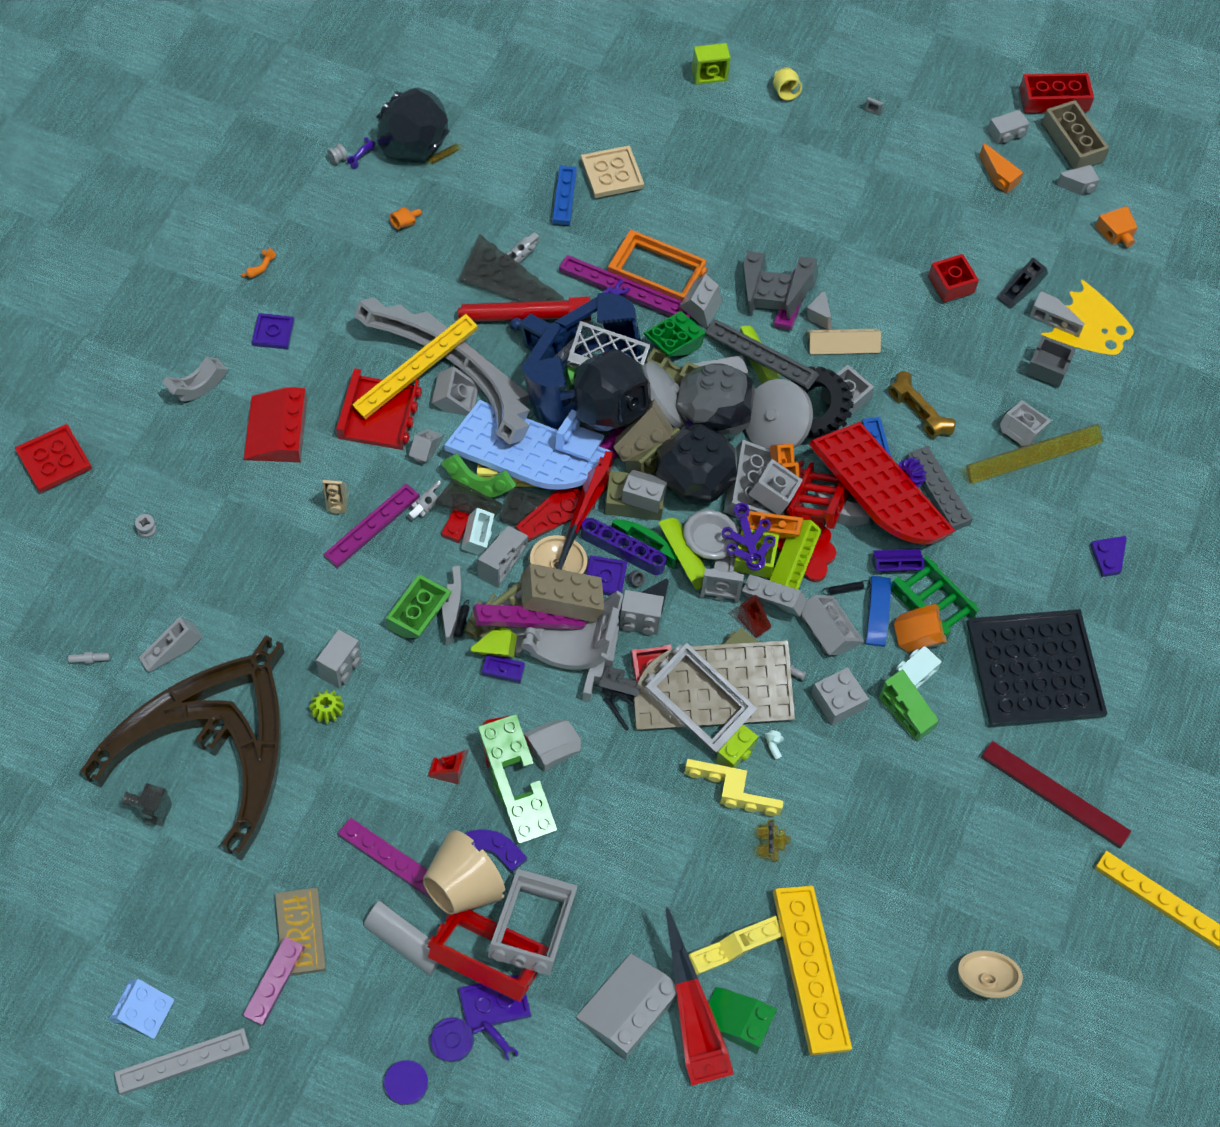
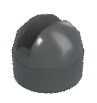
M635 570L629 573L628 581L633 586H641L645 581V576L641 571Z

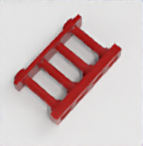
M810 462L808 468L803 472V481L797 489L792 502L787 506L786 512L789 516L796 517L797 514L821 517L826 520V528L834 529L850 492L835 475L814 472V463ZM813 480H820L839 484L831 487L812 484ZM808 491L834 495L829 499L808 496L807 493ZM804 502L828 506V509L820 510L801 506Z

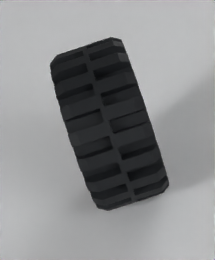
M811 366L808 368L816 371L819 376L809 390L804 387L802 388L808 393L814 388L825 387L831 394V404L827 412L823 416L812 420L807 438L816 439L839 430L840 426L845 427L847 425L845 422L846 418H851L850 408H853L854 402L851 401L853 395L849 390V385L843 378L830 369Z

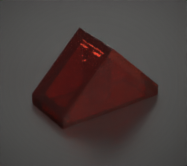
M757 595L752 596L740 605L737 618L756 638L772 628Z

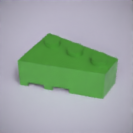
M903 669L884 682L879 700L917 742L936 728L938 724L937 716L927 705Z

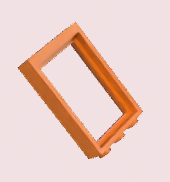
M630 229L610 262L608 271L683 301L694 280L707 274L708 268H706L707 260ZM635 246L695 270L682 294L622 269Z

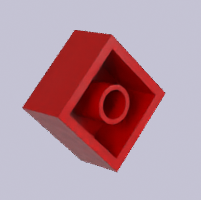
M964 254L932 263L928 274L943 303L975 293L979 282Z

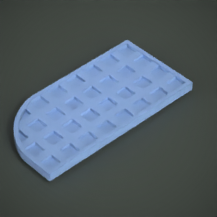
M481 400L477 402L449 438L444 449L453 454L458 453L463 458L496 471L502 472L506 470L511 477L545 489H569L583 485L587 479L588 472L598 465L599 459L604 457L605 451L612 452L599 446L588 461L555 449L558 430L528 418L525 419V422L530 426L524 439L509 445L496 434L497 419L493 406Z

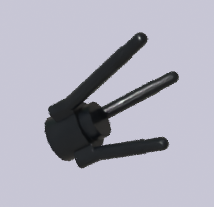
M603 687L604 701L609 705L621 725L627 731L629 728L612 701L617 702L621 698L632 706L633 702L627 697L634 700V695Z

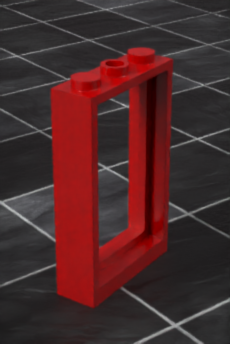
M471 910L453 915L448 914L446 923H441L437 930V936H432L427 948L430 950L427 958L521 1002L538 972L524 968L519 977L514 979L444 945L458 925L492 941L498 923ZM506 928L501 942L502 944L547 956L549 947L509 928Z

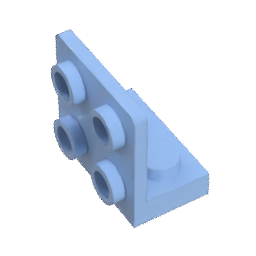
M571 410L556 433L555 449L589 461L603 441L604 435L580 427L577 412Z
M139 979L129 980L108 1020L116 1024L124 1023L149 1038H155L174 999Z

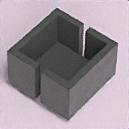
M1042 335L1026 374L1060 387L1076 348Z

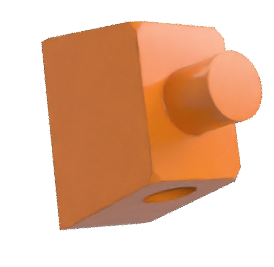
M1128 206L1099 216L1095 227L1111 244L1115 245L1123 242L1126 247H1131L1135 243L1133 237L1137 230V224Z

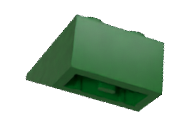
M682 311L644 332V335L668 356L691 354L701 348L706 334L703 329Z

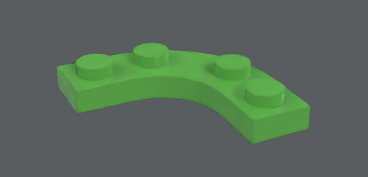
M458 453L441 462L457 485L475 496L485 498L496 497L516 486V483L506 470L487 478L474 474L466 466Z

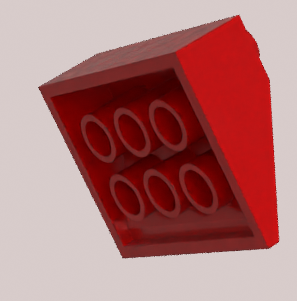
M285 387L252 396L244 460L301 463L307 409L306 388Z

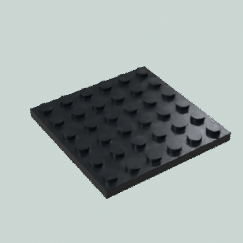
M1081 609L968 618V630L990 727L1106 717L1107 710Z

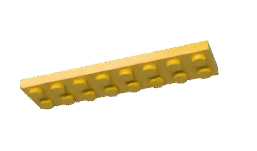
M814 886L774 889V901L809 1055L849 1052L852 1050V1045Z

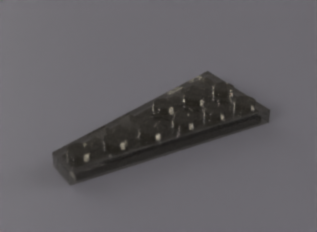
M479 234L459 278L460 282L517 302L565 301L563 296L551 287L546 286L538 277L530 274L526 268L506 253L504 254L497 246L488 242L484 236Z

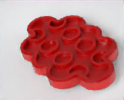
M786 507L785 516H789V515L787 514V512H786V511H787V507ZM797 514L796 517H801L803 520H811L822 529L804 574L808 581L820 582L826 577L827 565L831 564L836 556V548L830 543L831 532L823 526V518ZM780 538L778 540L777 549L780 553L782 551L786 538Z

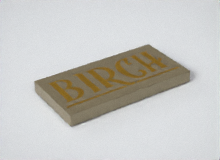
M318 887L275 893L280 945L284 938L287 937L305 946L290 976L326 971Z

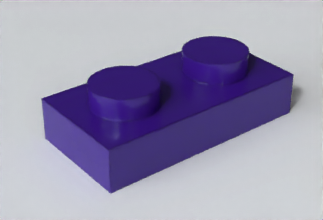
M487 654L482 675L521 683L525 662Z

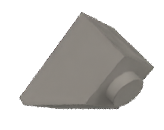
M1088 165L1061 172L1057 186L1082 195L1096 191L1100 179L1092 166Z
M425 429L415 434L409 456L414 457L415 461L427 462L434 456L444 435L430 429Z

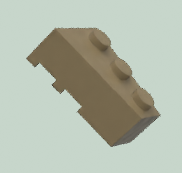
M655 398L651 401L645 414L630 423L616 438L614 449L623 462L672 437L673 427Z

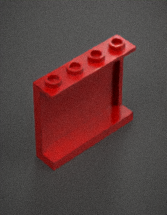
M354 368L336 429L338 439L403 450L405 443L408 444L410 433L408 431L409 428L413 427L414 417L412 416L413 413L417 412L418 402L416 401L417 398L421 397L422 387H419V379H416L415 385L409 384L367 419H364L352 404L383 379L362 376L361 369Z

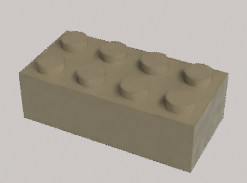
M1076 100L1046 110L1042 124L1073 169L1104 162L1109 147Z
M531 563L521 575L523 609L595 622L605 610L601 577Z

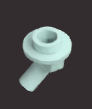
M770 730L764 734V737L776 760L782 757L777 744L784 741V737L781 736L780 732Z

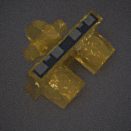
M767 820L768 825L757 827L759 839H768V844L758 845V855L760 858H770L772 862H779V850H785V845L791 843V837L785 835L784 829H780L778 835V826L774 825V820Z

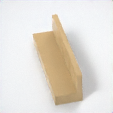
M879 329L807 330V338L810 340V354L881 352V331Z

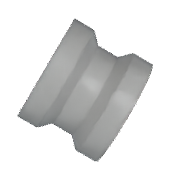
M337 144L335 148L327 149L328 156L334 165L339 164L341 160L345 161L348 159L347 152L342 144Z
M142 514L136 518L135 526L139 536L150 538L155 535L157 528L151 515Z

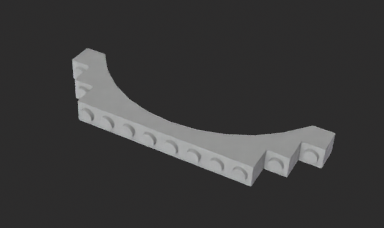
M375 298L359 301L354 314L359 321L368 327L392 332L424 346L447 329L446 326L428 312L413 315L401 304L386 308ZM463 341L444 357L462 369L486 394L496 415V434L509 445L522 441L530 426L525 422L530 411L525 406L529 394Z

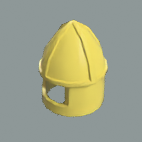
M784 67L775 72L773 86L780 98L792 100L798 97L802 90V84L797 73L789 67ZM799 83L798 91L795 94H792L791 91L794 90Z

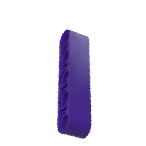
M587 518L582 522L581 537L586 542L624 561H628V563L650 574L660 575L664 572L666 556L662 552L594 518Z

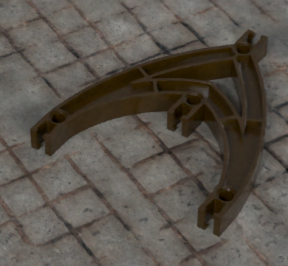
M265 635L252 655L231 660L194 674L150 699L123 720L98 745L80 770L83 779L88 782L93 779L96 786L102 788L115 767L127 756L147 743L171 733L204 727L196 738L197 746L205 751L206 746L204 745L211 737H214L215 739L212 744L208 743L207 747L210 754L215 757L228 737H230L241 759L243 794L236 822L221 845L224 852L231 854L232 850L230 848L236 840H240L239 848L234 847L233 852H235L238 859L243 860L265 820L279 771L281 716L272 671L285 652L283 643L277 641L275 649L271 654H268V649L272 648V638ZM262 661L266 662L263 665H258ZM254 682L259 715L258 740H256L248 721L232 701L204 699ZM220 725L224 726V727H223L222 729H220V730H216V729H215L217 726H220ZM103 757H109L106 761H101ZM99 768L100 770L97 775H94L93 772ZM250 828L249 832L241 833L242 829Z

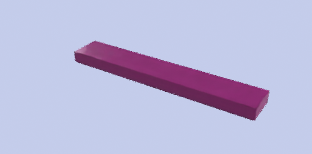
M407 483L327 550L323 554L324 558L338 569L420 498L419 494Z

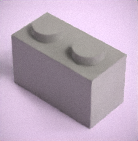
M1019 109L991 119L987 131L996 144L1006 143L1026 135L1030 123Z

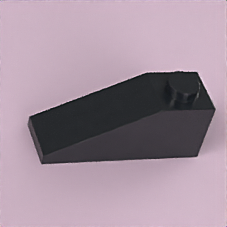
M1033 257L1002 291L998 299L1008 307H1014L1047 276V268Z

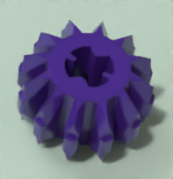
M910 457L899 462V467L917 487H920L926 480L925 474L927 473L923 469L924 465L920 464V459Z

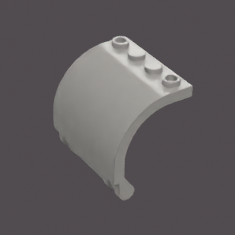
M616 591L605 598L604 612L595 622L585 621L586 626L583 629L526 628L524 634L526 638L523 639L521 647L538 660L563 669H590L607 661L611 655L610 648L615 639L614 632L619 622L618 615L622 608L624 594Z

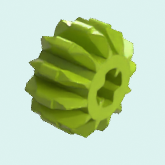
M327 689L324 691V694L318 691L317 697H312V704L309 705V708L312 711V717H317L319 723L325 720V723L328 725L330 719L336 722V716L342 717L341 710L344 709V703H342L340 695L336 696L335 691L330 694Z

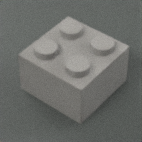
M846 365L837 375L843 378L852 392L853 398H851V401L854 402L853 408H850V412L853 415L871 399L874 386L849 365ZM822 387L820 398L830 405L831 394L827 388Z
M625 590L619 628L629 632L638 631L646 635H657L664 597Z
M338 630L316 659L319 677L337 688H340L343 683L346 684L352 670L358 668L362 661L359 640Z
M848 667L815 683L811 693L831 725L864 710L869 700Z

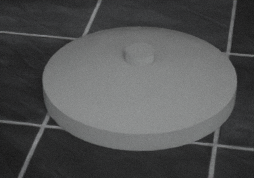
M649 361L643 365V368L650 382L651 401L655 398L670 424L681 429L685 425L677 411L680 387L659 364Z
M773 379L761 384L755 389L750 424L745 428L750 440L754 444L770 449V445L793 444L794 449L798 447L807 437L813 420V409L808 394L798 384L785 379Z

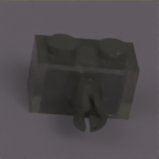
M146 783L141 796L126 791L122 798L123 805L138 808L144 823L153 827L156 825L163 827L172 806L166 789Z

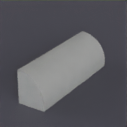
M378 901L367 916L364 927L428 976H431L440 963L427 958L430 950L427 948L430 938L382 902Z

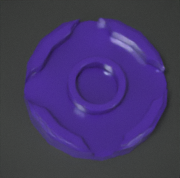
M455 1017L445 1018L437 1023L430 1037L431 1048L435 1055L447 1062H457L467 1057L474 1044V1034L469 1024Z
M412 1060L396 1062L385 1075L384 1086L386 1093L393 1102L399 1105L417 1103L428 1090V1077L425 1069L419 1063Z

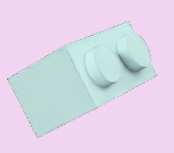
M924 646L921 650L916 649L910 655V659L907 662L902 661L896 670L899 672L903 669L916 689H918L938 671L942 661Z

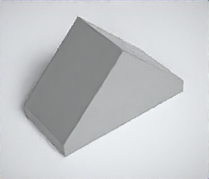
M822 292L807 307L808 320L830 330L832 329L830 310L826 292Z

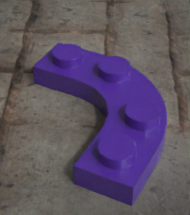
M479 829L464 833L474 840L472 845L479 852L483 849L485 852L493 854L511 873L527 861L526 855L515 843L499 832Z

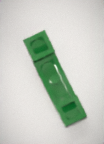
M617 519L612 521V528L662 552L666 556V565L675 570L678 557L672 547L661 536L649 528L631 521Z

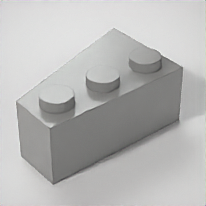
M507 526L504 531L502 530L497 539L478 558V578L499 588L528 546V535L510 526Z

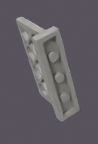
M580 321L566 365L578 368L584 361L589 359L586 356L589 355L592 358V353L601 350L603 353L605 352L603 348L610 344L613 345L614 349H617L615 342L623 340L627 348L621 351L626 352L629 350L635 360L641 359L640 363L643 366L650 344ZM582 327L590 329L593 336L583 339L580 333ZM605 334L610 342L601 346L597 336ZM594 338L599 347L590 351L585 342ZM581 344L584 345L587 351L583 355L574 353L575 347ZM640 346L645 348L643 355L636 357L632 348Z

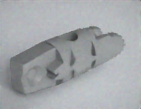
M534 232L528 238L524 237L500 261L505 264L514 257L515 259L508 265V269L510 271L513 270L536 248V244L540 241L539 235Z
M439 480L411 504L414 509L407 515L411 521L418 515L424 517L432 507L437 505L449 493L446 489L438 497L433 491L440 486L441 482Z

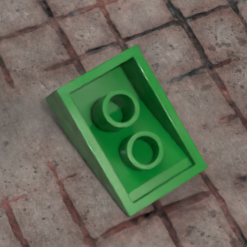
M716 986L709 1005L722 1037L757 1054L777 1009L758 999Z

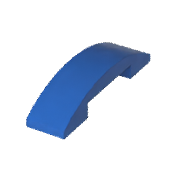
M872 575L866 645L885 647L890 611L891 578Z

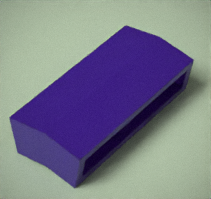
M920 549L873 550L872 561L876 571L924 569V557Z

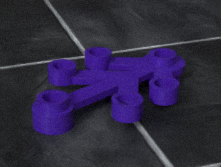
M738 503L734 507V515L737 519H740L744 536L734 532L730 527H725L722 530V537L725 540L732 539L748 548L749 553L739 549L734 543L727 545L726 552L731 557L738 556L745 560L749 569L754 571L761 570L765 566L764 556L769 548L775 546L776 540L774 536L767 535L764 538V544L758 552L755 545L764 532L770 530L771 522L768 519L760 520L759 527L752 535L747 518L749 516V506L746 503ZM725 532H730L731 534H730V535H725L724 533H725ZM767 540H772L773 542H772V543H767L766 541H767ZM734 548L735 551L731 552L729 551V549Z

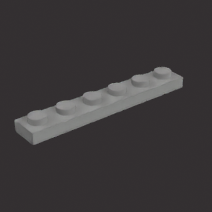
M242 1028L114 1073L119 1093L124 1095L251 1050L245 1030Z

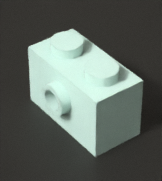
M476 508L469 515L462 542V550L479 555L487 548L492 534L493 513Z

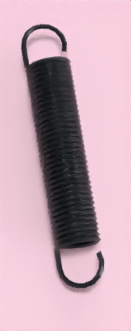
M863 581L827 588H829L830 595L862 590L864 589Z
M465 602L461 606L453 634L457 641L463 635L470 609L468 605H465Z

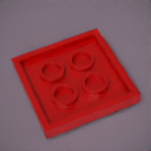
M68 424L15 447L39 493L92 469L89 460Z

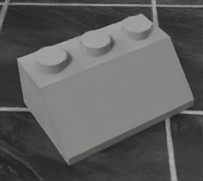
M813 595L806 602L801 617L812 629L811 632L814 637L819 639L825 653L839 656L864 642L834 596Z

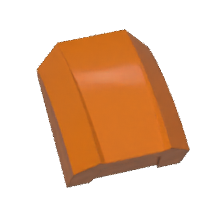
M937 604L921 607L897 617L894 627L898 645L907 653L913 652L916 649L921 650L924 646L930 648L947 643Z

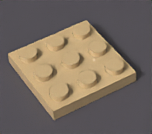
M630 145L581 155V162L594 198L644 189V182Z

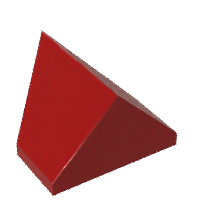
M469 749L446 757L441 756L440 759L433 758L428 776L459 784Z

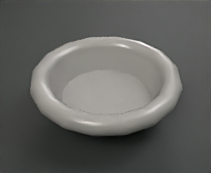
M698 511L690 516L684 525L683 536L687 546L695 554L703 558L713 560L726 558L728 556L726 552L727 545L730 543L739 544L732 539H723L722 530L725 527L732 528L738 534L739 532L736 524L730 517L719 511ZM725 532L724 534H725V535H730L731 533H730V532ZM730 548L729 551L734 552L735 549Z

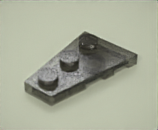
M455 479L449 483L435 502V505L469 514L476 508H480L493 513L494 518L503 506L502 503Z

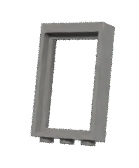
M688 643L684 646L679 644L672 652L674 657L670 661L666 658L659 666L661 670L658 674L652 673L645 680L647 685L644 688L715 754L757 708ZM685 656L693 661L741 707L712 739L656 687Z
M517 868L490 944L488 958L533 970L541 974L551 975L578 886ZM520 890L564 903L547 956L501 943Z

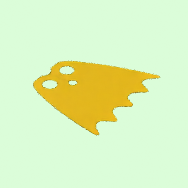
M1081 280L1084 288L1083 291H1070L1069 294L1073 299V303L1065 305L1084 323L1080 336L1077 337L1055 327L1052 332L1041 333V335L1080 349L1107 355H1117L1123 349V342L1131 338L1134 330L1125 317L1106 298L1087 282ZM1116 327H1125L1127 333L1124 335L1118 334ZM1102 329H1107L1108 333L1104 334ZM1106 341H1114L1116 348L1108 349L1105 345Z

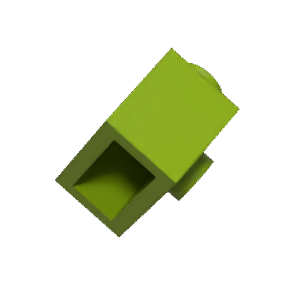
M743 724L719 750L716 762L721 766L737 768L743 760L746 761L751 756L759 736Z

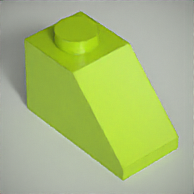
M500 627L499 630H492L471 647V652L479 655L488 654L514 658L517 634L511 632L510 628Z

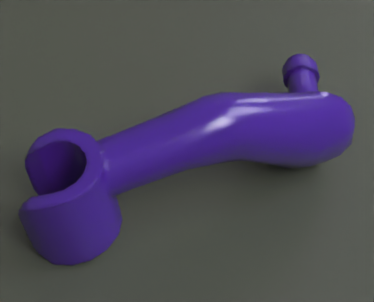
M368 137L364 138L367 143L360 147L354 156H349L347 159L348 164H351V168L354 170L359 167L357 160L376 145Z
M482 1021L483 1026L472 1030L474 1034L485 1030L504 1051V1056L507 1060H509L508 1052L510 1050L514 1051L516 1057L518 1056V1051L514 1047L509 1046L503 1036L489 1022Z

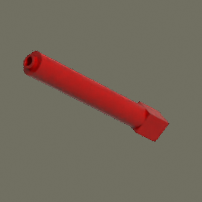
M569 297V300L462 304L461 308H458V318L460 319L467 314L474 322L510 321L516 317L524 320L531 313L540 319H559L591 299L590 297ZM591 315L581 321H591Z

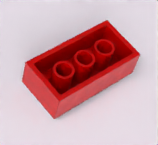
M1088 73L1023 74L1019 86L1025 113L1046 112L1047 109L1074 100L1085 112L1090 111L1094 100Z

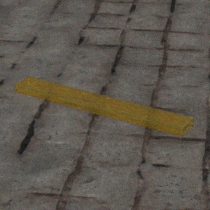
M1100 425L1088 426L967 464L966 469L969 483L982 481L1102 443Z

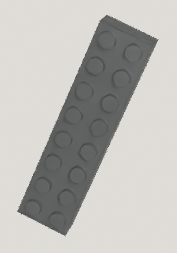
M925 446L909 452L906 459L914 457L915 459H920V464L924 465L923 469L927 473L925 474L926 480L923 482L922 487L934 507L955 531L971 525L973 518L930 448Z

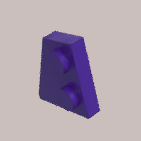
M1126 536L1091 542L1090 547L1102 577L1119 575L1121 573L1127 540Z

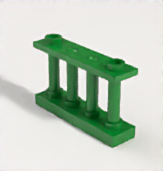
M926 556L924 557V569L906 581H903L898 576L891 584V591L912 611L927 606L923 601L941 588L948 596L937 604L939 610H943L952 602H955L961 608L959 612L947 621H941L947 640L951 633L950 627L966 615L970 618H976L979 609L938 568L937 564ZM926 575H929L935 583L919 595L915 594L910 587Z

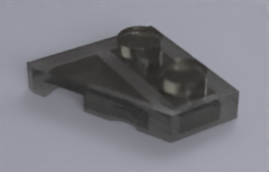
M517 488L511 489L500 514L499 521L513 526L518 525L546 500V497Z

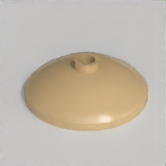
M553 535L539 540L531 550L530 563L556 568L566 536ZM574 540L562 570L584 574L587 568V555L583 547Z
M985 950L971 952L961 959L958 966V976L961 982L970 991L982 997L994 999L1008 997L1016 993L1022 985L1023 975L1020 967L1011 958L998 952Z

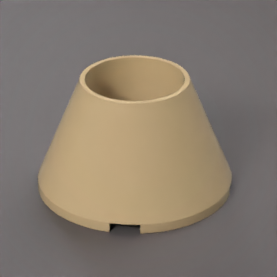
M452 830L446 835L423 877L424 887L431 899L441 910L450 915L498 902L504 898L502 893L505 891L502 877L483 849L479 852L472 845L474 840L457 830Z

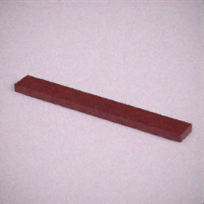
M992 741L981 758L1118 848L1123 846L1130 835V829L996 742Z

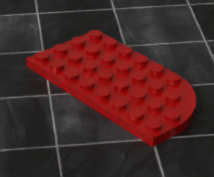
M861 422L813 439L809 444L874 522L890 534L912 543L932 544L954 533L955 529Z

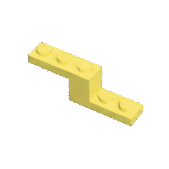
M687 759L684 774L692 778L702 777L712 782H724L720 804L727 808L737 807L747 812L758 811L765 813L767 816H780L784 801L743 793L747 770Z
M776 916L733 932L718 943L688 954L696 974H702L734 961L754 948L783 937L780 923Z

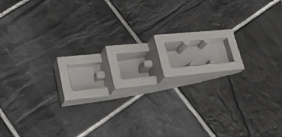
M460 566L452 567L454 584H447V589L452 591V594L449 596L448 602H445L441 607L446 646L451 645L460 612Z
M619 626L615 628V639L611 644L609 659L590 668L582 701L590 702L593 684L599 685L604 668L606 666H613Z

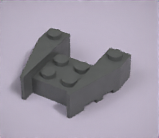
M748 251L744 262L750 315H753L756 307L784 310L787 312V319H790L797 310L796 307L806 298L807 292L812 290L818 274L817 258L799 257L795 274L765 272L767 268L765 253Z

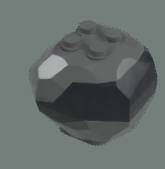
M723 363L707 364L689 372L681 379L677 402V411L684 425L703 424L723 434L726 439L737 436L750 424L755 392L753 381L743 371Z

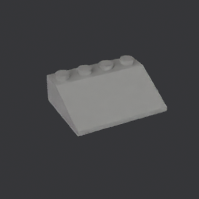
M742 440L735 448L737 450V477L734 483L727 489L723 513L735 516V505L746 503L749 506V511L776 514L748 495L754 483L771 460L770 449ZM786 508L780 515H785Z
M630 954L576 1016V1019L626 1060L677 999L676 983L663 972Z

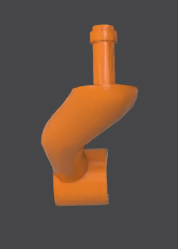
M269 247L268 251L262 250V254L265 257L260 266L247 268V272L242 273L241 276L243 278L246 276L253 278L265 272L270 260L276 256L275 251L271 247Z

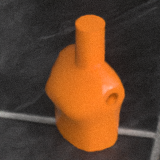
M402 207L390 213L389 219L396 229L407 228L415 224V217L422 215L420 209L410 211L406 207Z

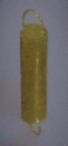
M454 144L431 156L430 161L426 163L431 162L434 164L457 152L460 148L457 144Z

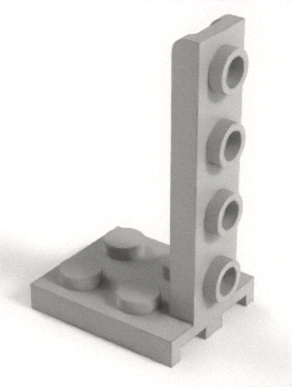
M728 555L726 558L716 559L714 568L705 569L701 598H704V595L716 596L715 600L723 601V598L735 599L734 603L739 602L744 574L733 571L735 556L731 557Z

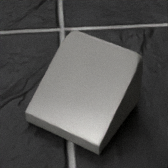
M868 97L865 110L880 116L884 109V103Z

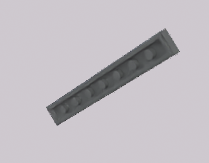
M716 319L712 321L705 331V335L808 390L819 376L816 371Z

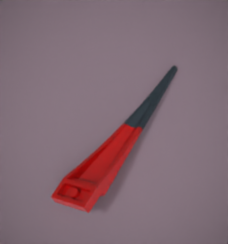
M605 451L604 457H600L598 465L588 472L556 569L562 570L570 548L582 526V522L607 488L610 471H612L613 452Z
M666 907L685 1062L691 1085L734 1075L725 1041L669 908Z

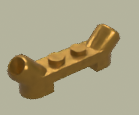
M901 371L897 373L895 382L888 387L891 397L898 404L903 401L907 403L925 422L922 430L929 437L934 439L941 434L951 436L956 426L954 418L941 417L934 407L923 399V396L911 386L912 375L909 372Z

